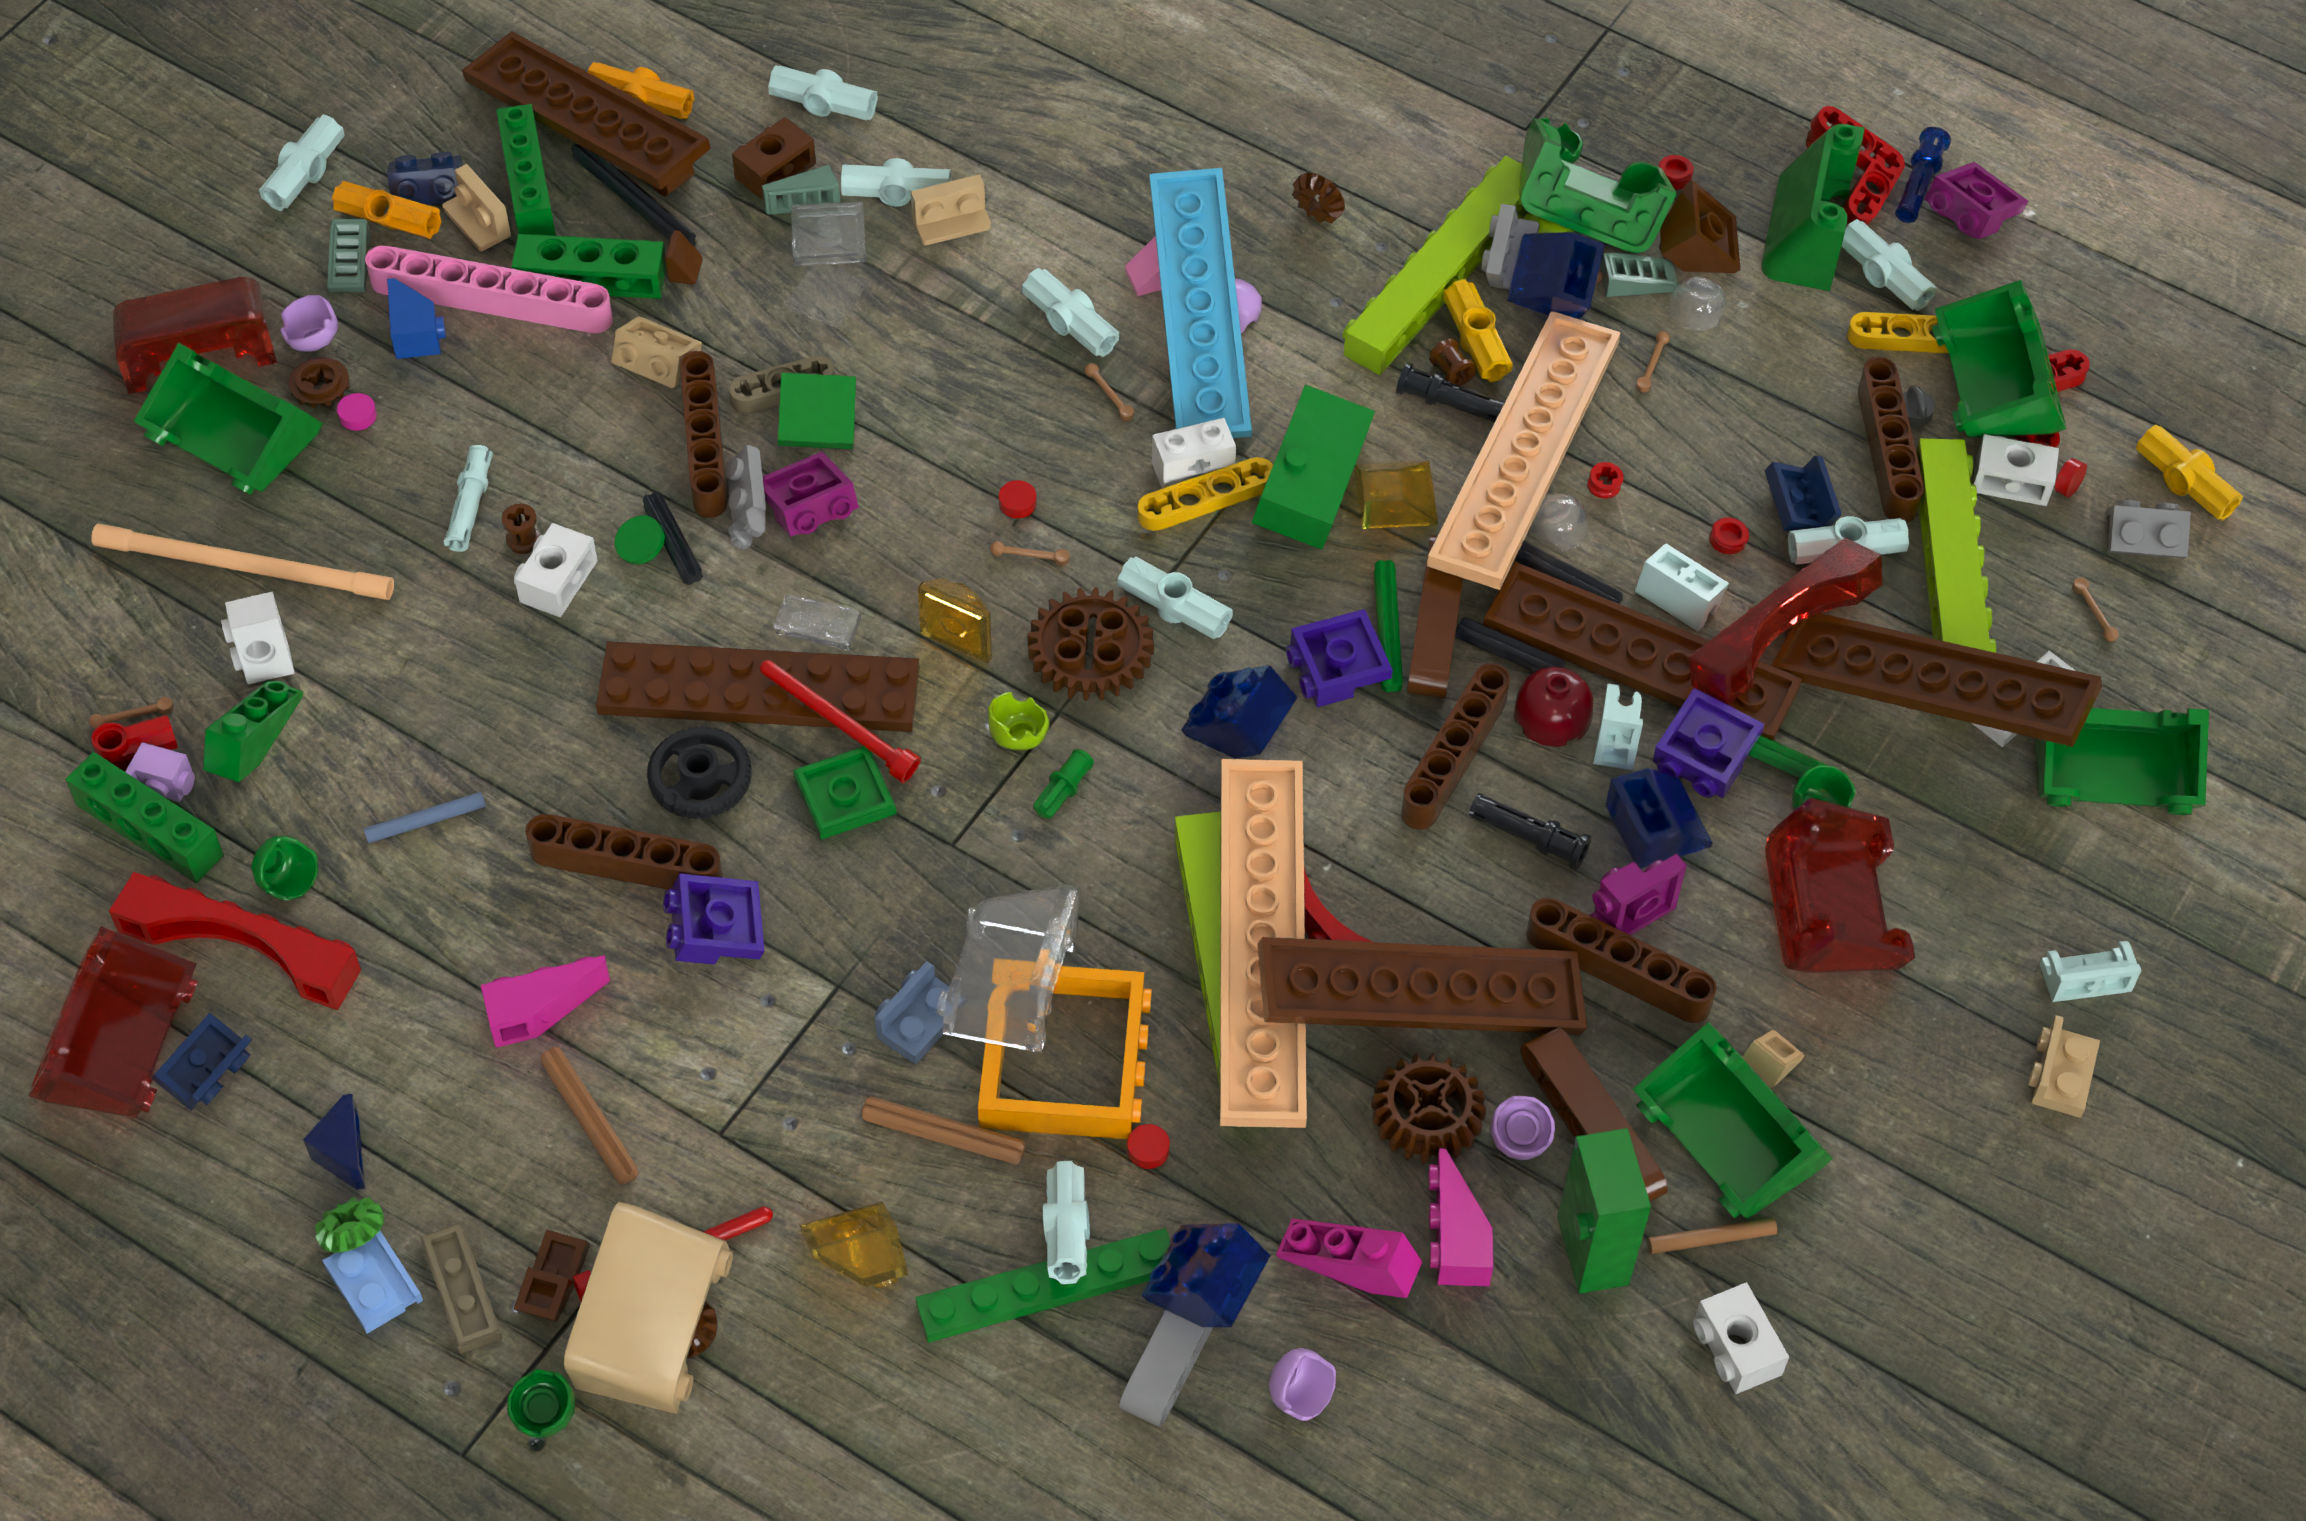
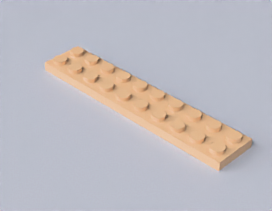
M1550 312L1428 555V567L1498 590L1501 589L1619 344L1621 332L1557 312Z
M1222 759L1220 1126L1306 1128V1024L1264 1022L1257 946L1262 937L1305 939L1303 761Z

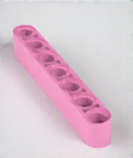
M391 246L374 247L368 251L365 257L372 289L383 295H388L387 279L395 278L437 305L588 333L604 332L613 323L609 293L607 289L598 284Z

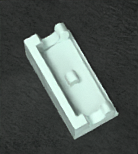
M1664 544L1645 561L1635 592L1698 632L1704 627L1708 614L1710 613L1714 616L1717 612L1729 583L1670 545Z
M1607 684L1593 764L1633 770L1643 726V719H1639L1642 698L1639 692H1635L1632 697L1633 704L1623 706L1618 702L1620 697L1619 685Z
M2121 941L2118 943L2119 948H2113L2112 951L2063 958H2060L2056 950L2047 951L2048 957L2041 958L2039 964L2052 1002L2132 992L2141 973V968L2136 962L2130 943L2128 941Z

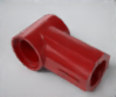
M167 715L126 727L118 723H105L98 726L91 736L94 752L124 772L127 770L142 742L168 750L178 748Z

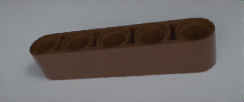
M693 351L686 354L680 363L690 486L695 511L700 516L713 518L724 513L728 504L717 382L712 357L703 351Z
M1872 357L1864 365L1858 386V397L1883 512L1888 519L1901 518L1908 523L1917 514L1924 492V485L1897 367L1888 358Z
M1430 536L1428 555L1438 536ZM1427 562L1407 693L1446 699L1463 578L1428 567Z
M1486 663L1476 670L1406 784L1401 816L1404 823L1410 828L1417 830L1427 829L1436 822L1503 711L1507 702L1510 675L1507 669L1500 664Z
M551 814L535 816L526 825L525 833L531 857L537 864L545 867L661 889H671L679 873L723 878L718 851L713 846L705 843ZM545 839H551V840L546 841V842H541L542 840H545ZM585 846H591L587 849H580ZM662 861H669L668 863H665V864H658L659 862H662ZM702 868H708L706 871H698Z
M1542 898L1532 905L1526 934L1528 941L1539 950L1577 951L1580 970L1683 1021L1699 1023L1709 1016L1717 986L1713 977L1707 972L1557 899ZM1541 922L1551 923L1552 926L1543 925ZM1577 940H1584L1589 942L1590 944H1583L1578 942ZM1614 958H1621L1626 960L1627 962H1620L1615 960ZM1651 976H1658L1664 980H1656ZM1694 994L1701 997L1702 999H1695L1689 995Z
M1557 1027L1522 1044L1520 1052L1526 1068L1574 1139L1576 1136L1628 1128L1649 1201L1651 1202L1665 1195L1668 1192V1186L1661 1169L1567 1033L1562 1028Z

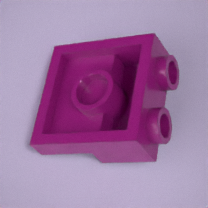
M1976 162L1937 175L1924 198L1933 211L1943 217L1950 218L1957 224L1960 231L1978 240L1998 232L2004 220L2023 213L2029 202Z
M823 451L762 476L765 501L772 507L776 522L790 537L797 534H810L816 530L818 525L830 520L845 519L853 510L859 508L853 482Z
M1675 854L1665 861L1657 860L1653 862L1644 872L1634 861L1621 869L1619 867L1611 869L1600 880L1599 890L1592 894L1595 910L1589 915L1629 935L1636 933L1676 909L1687 865Z

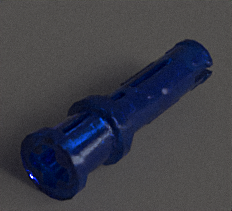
M1927 127L1921 131L1919 149L1913 152L1911 157L1913 169L1899 206L1895 211L1896 217L1902 222L1913 223L1916 221L1931 179L1942 168V155L1951 144V136L1942 128ZM1935 138H1938V142L1934 145Z

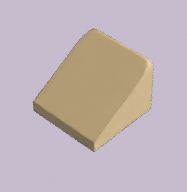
M1771 1030L1754 1040L1743 1058L1761 1079L1772 1088L1803 1060L1805 1055L1775 1030Z

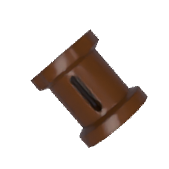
M1448 338L1439 342L1430 352L1429 361L1435 367H1440L1446 375V381L1462 386L1475 375L1477 370L1475 363L1462 355L1459 351V344L1455 339Z
M523 503L509 506L502 514V525L508 531L506 534L507 546L518 554L530 553L537 538L540 536V532L535 528L537 516L534 509ZM521 514H524L525 521H522ZM518 536H520L521 544L518 542Z

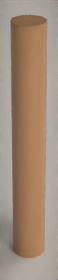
M1772 1217L1648 1237L1647 1245L1650 1254L1776 1235L1777 1224L1775 1218Z

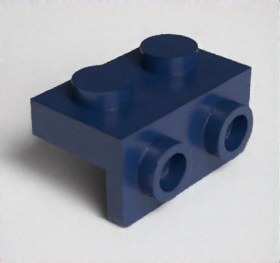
M438 152L432 154L431 158L416 159V156L413 155L395 158V162H389L387 171L390 194L425 205L443 204L457 196L455 187L458 185L455 170L463 166L461 155L453 156L451 152Z
M1813 456L1804 467L1772 462L1765 469L1784 531L1832 526L1841 516V510L1822 456Z
M209 1012L153 1075L152 1080L191 1111L200 1101L207 1106L223 1088V1085L218 1082L227 1070L235 1074L251 1056L245 1049L253 1039L247 1034L243 1038L239 1037Z

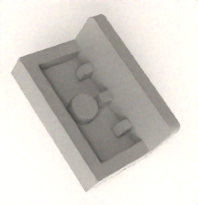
M1501 204L1499 216H1492L1489 236L1494 238L1491 250L1485 249L1481 270L1486 271L1489 287L1524 292L1538 236L1539 223L1518 219L1516 206Z
M2118 500V506L2114 505L2106 509V517L2110 518L2107 552L2187 558L2191 512L2179 511L2180 505L2172 503H2157L2156 509L2141 508L2140 501Z

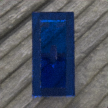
M346 1094L336 1102L306 1135L303 1141L311 1160L356 1190L365 1189L359 1112L353 1095Z

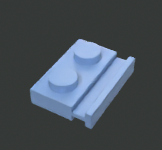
M380 1230L364 1245L350 1251L334 1253L322 1260L329 1275L367 1334L405 1312V1308L414 1302L419 1304L423 1301L420 1291Z

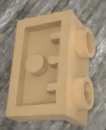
M468 164L455 170L458 184L455 187L457 196L443 203V210L472 244L482 252L511 237L506 207Z
M980 174L911 191L912 220L919 238L925 246L991 229V221L985 210L984 182Z
M638 316L616 330L611 361L617 366L674 388L679 384L682 358L689 352L701 351L702 342Z
M2055 1015L2050 1029L2042 1027L2038 1038L2036 1051L2043 1054L2041 1063L2034 1062L2028 1080V1086L2035 1088L2031 1104L2081 1118L2086 1107L2100 1040L2063 1030L2064 1017Z

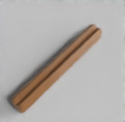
M552 1047L549 1051H545L540 1056L544 1069L616 1181L624 1185L634 1180L638 1176L636 1164L561 1048Z
M868 1097L863 1105L862 1118L865 1121L1016 1165L1021 1162L1025 1152V1142L1023 1140L880 1098Z

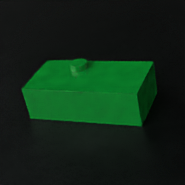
M1305 384L1251 523L1323 550L1375 411Z
M1628 1128L1576 1136L1557 1219L1579 1294L1628 1286L1630 1284L1651 1204Z

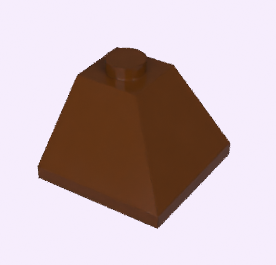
M1691 180L1683 188L1660 228L1661 243L1659 248L1664 259L1670 260L1683 272L1736 273L1740 271L1736 215L1695 181Z

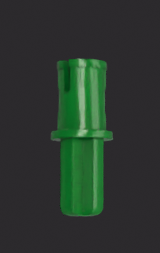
M1074 749L1060 770L1053 772L1049 776L1050 783L1033 803V809L1039 817L1053 818L1066 799L1073 797L1078 792L1077 785L1094 765L1093 758L1087 752L1081 749Z

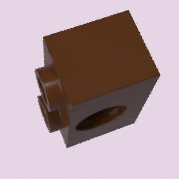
M782 118L732 153L735 179L763 200L762 185L803 173L816 164L814 139L788 118Z

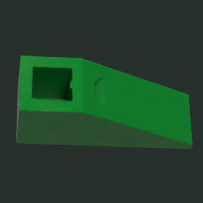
M267 680L206 728L203 770L240 782L261 764L301 701L304 691L289 687L284 682Z

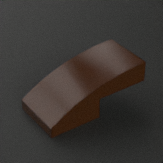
M546 1229L534 1266L527 1269L514 1310L557 1322L573 1291L572 1277L581 1272L590 1248L589 1242Z

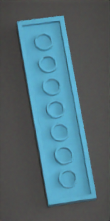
M1222 168L1150 174L1175 427L1179 429L1225 418L1233 438L1252 437Z

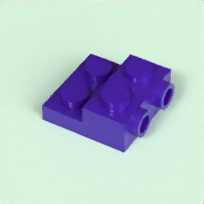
M1365 609L1291 628L1290 645L1286 646V656L1291 668L1299 667L1302 676L1299 677V684L1304 698L1312 697L1316 707L1354 698L1355 688L1392 678L1393 669Z
M1694 688L1655 746L1653 763L1657 764L1658 771L1669 779H1677L1680 776L1692 782L1693 789L1701 796L1711 798L1715 794L1723 799L1741 772L1744 760L1762 734L1764 723Z
M679 873L672 888L666 890L663 909L665 913L672 914V924H669L666 933V946L668 949H674L675 961L716 964L720 956L760 960L765 950L758 881Z

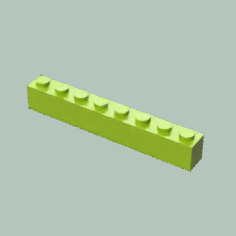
M1505 155L1496 166L1492 165L1488 168L1483 181L1476 188L1471 187L1463 203L1457 209L1453 208L1449 211L1443 225L1437 231L1433 230L1429 233L1424 246L1417 253H1411L1404 264V268L1397 275L1393 274L1389 277L1384 290L1377 297L1373 296L1369 299L1363 313L1356 320L1352 319L1349 321L1342 335L1343 339H1345L1343 356L1379 376L1386 370L1444 305V290L1450 287L1454 281L1467 279L1482 262L1485 249L1491 250L1494 238L1489 236L1491 219L1493 215L1499 216L1501 204L1516 206L1518 219L1527 212L1519 197L1521 163Z
M1920 438L1916 454L1924 492L1918 513L1933 639L1996 653V641L1989 638V630L1992 625V610L1985 605V599L1988 595L1987 576H1982L1981 568L1984 564L1983 545H1978L1977 541L1980 534L1981 521L1979 515H1974L1977 488L1976 485L1970 484L1973 472L1972 455H1967L1965 440Z
M1221 811L1175 817L1174 841L1219 1089Z

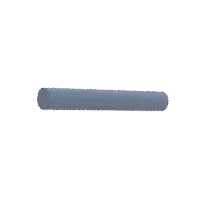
M478 792L363 829L369 844L486 807L482 793Z

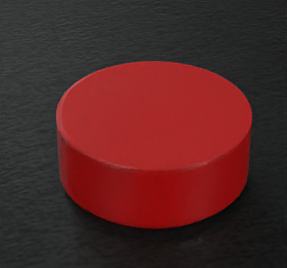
M1669 155L1659 162L1658 167L1663 169L1675 190L1683 189L1692 180L1694 167L1687 158L1680 155Z
M2075 458L2067 460L2055 480V491L2068 498L2071 497L2078 490L2085 477L2087 464Z
M1015 480L1001 487L999 491V507L1006 516L1024 518L1032 514L1036 509L1037 494L1035 488L1030 483Z
M1731 517L1718 519L1713 524L1709 534L1711 546L1723 554L1741 552L1749 539V531L1745 524Z
M1144 1124L1132 1130L1127 1140V1153L1129 1159L1136 1166L1144 1169H1153L1161 1166L1167 1160L1170 1152V1140L1167 1133L1161 1127L1153 1124Z

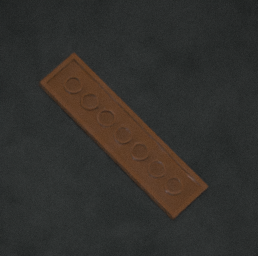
M513 31L462 69L464 79L468 83L511 107L532 104L534 120L660 190L711 149L709 140L704 135Z
M1515 562L1483 622V625L1556 657L1680 708L1692 690L1696 688L1764 723L1761 735L1773 741L1803 681V678Z
M1804 609L1799 613L1771 665L1803 678L1802 683L2071 747L2074 746L2102 689L2101 676Z
M607 641L596 708L598 715L837 728L760 672V664L765 660H770L866 729L912 732L920 669L919 658Z
M1262 937L1257 943L1264 1022L1547 1033L1560 1027L1567 1034L1580 1035L1587 1029L1577 951Z

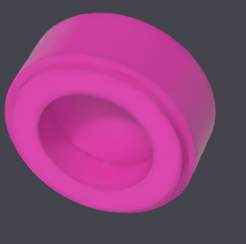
M354 393L347 395L340 400L337 406L339 421L343 427L349 430L358 431L366 429L375 422L377 417L374 401L366 394Z

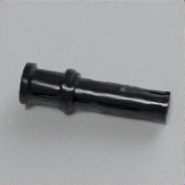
M1406 362L1396 388L1397 394L1402 395L1406 392L1423 398L1428 405H1436L1438 402L1492 422L1496 421L1505 404V401L1495 399L1446 381L1441 373L1436 372L1433 375L1413 368V363Z
M1482 793L1476 795L1469 810L1470 817L1536 845V849L1539 850L1540 854H1553L1570 862V867L1578 869L1582 864L1591 843L1590 835H1577L1560 827V822L1556 820H1549L1547 823L1540 819L1538 820L1504 803L1495 801Z

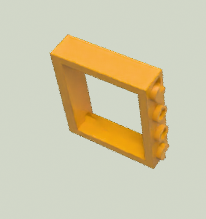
M995 961L978 1102L979 1128L1128 1139L1129 1134L1132 1132V1122L1140 1123L1142 1112V1099L1135 1098L1136 1086L1144 1087L1145 1062L1138 1061L1139 1050H1147L1149 1025H1143L1141 1021L1142 1013L1150 1014L1152 989L1144 988V972ZM1011 990L1129 999L1120 1107L999 1098Z

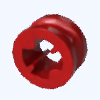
M1610 462L1597 463L1591 469L1587 481L1589 492L1599 498L1608 499L1614 497L1619 493L1623 483L1624 475L1622 470ZM1608 477L1607 481L1612 480L1611 485L1603 484L1604 480L1599 481V478Z

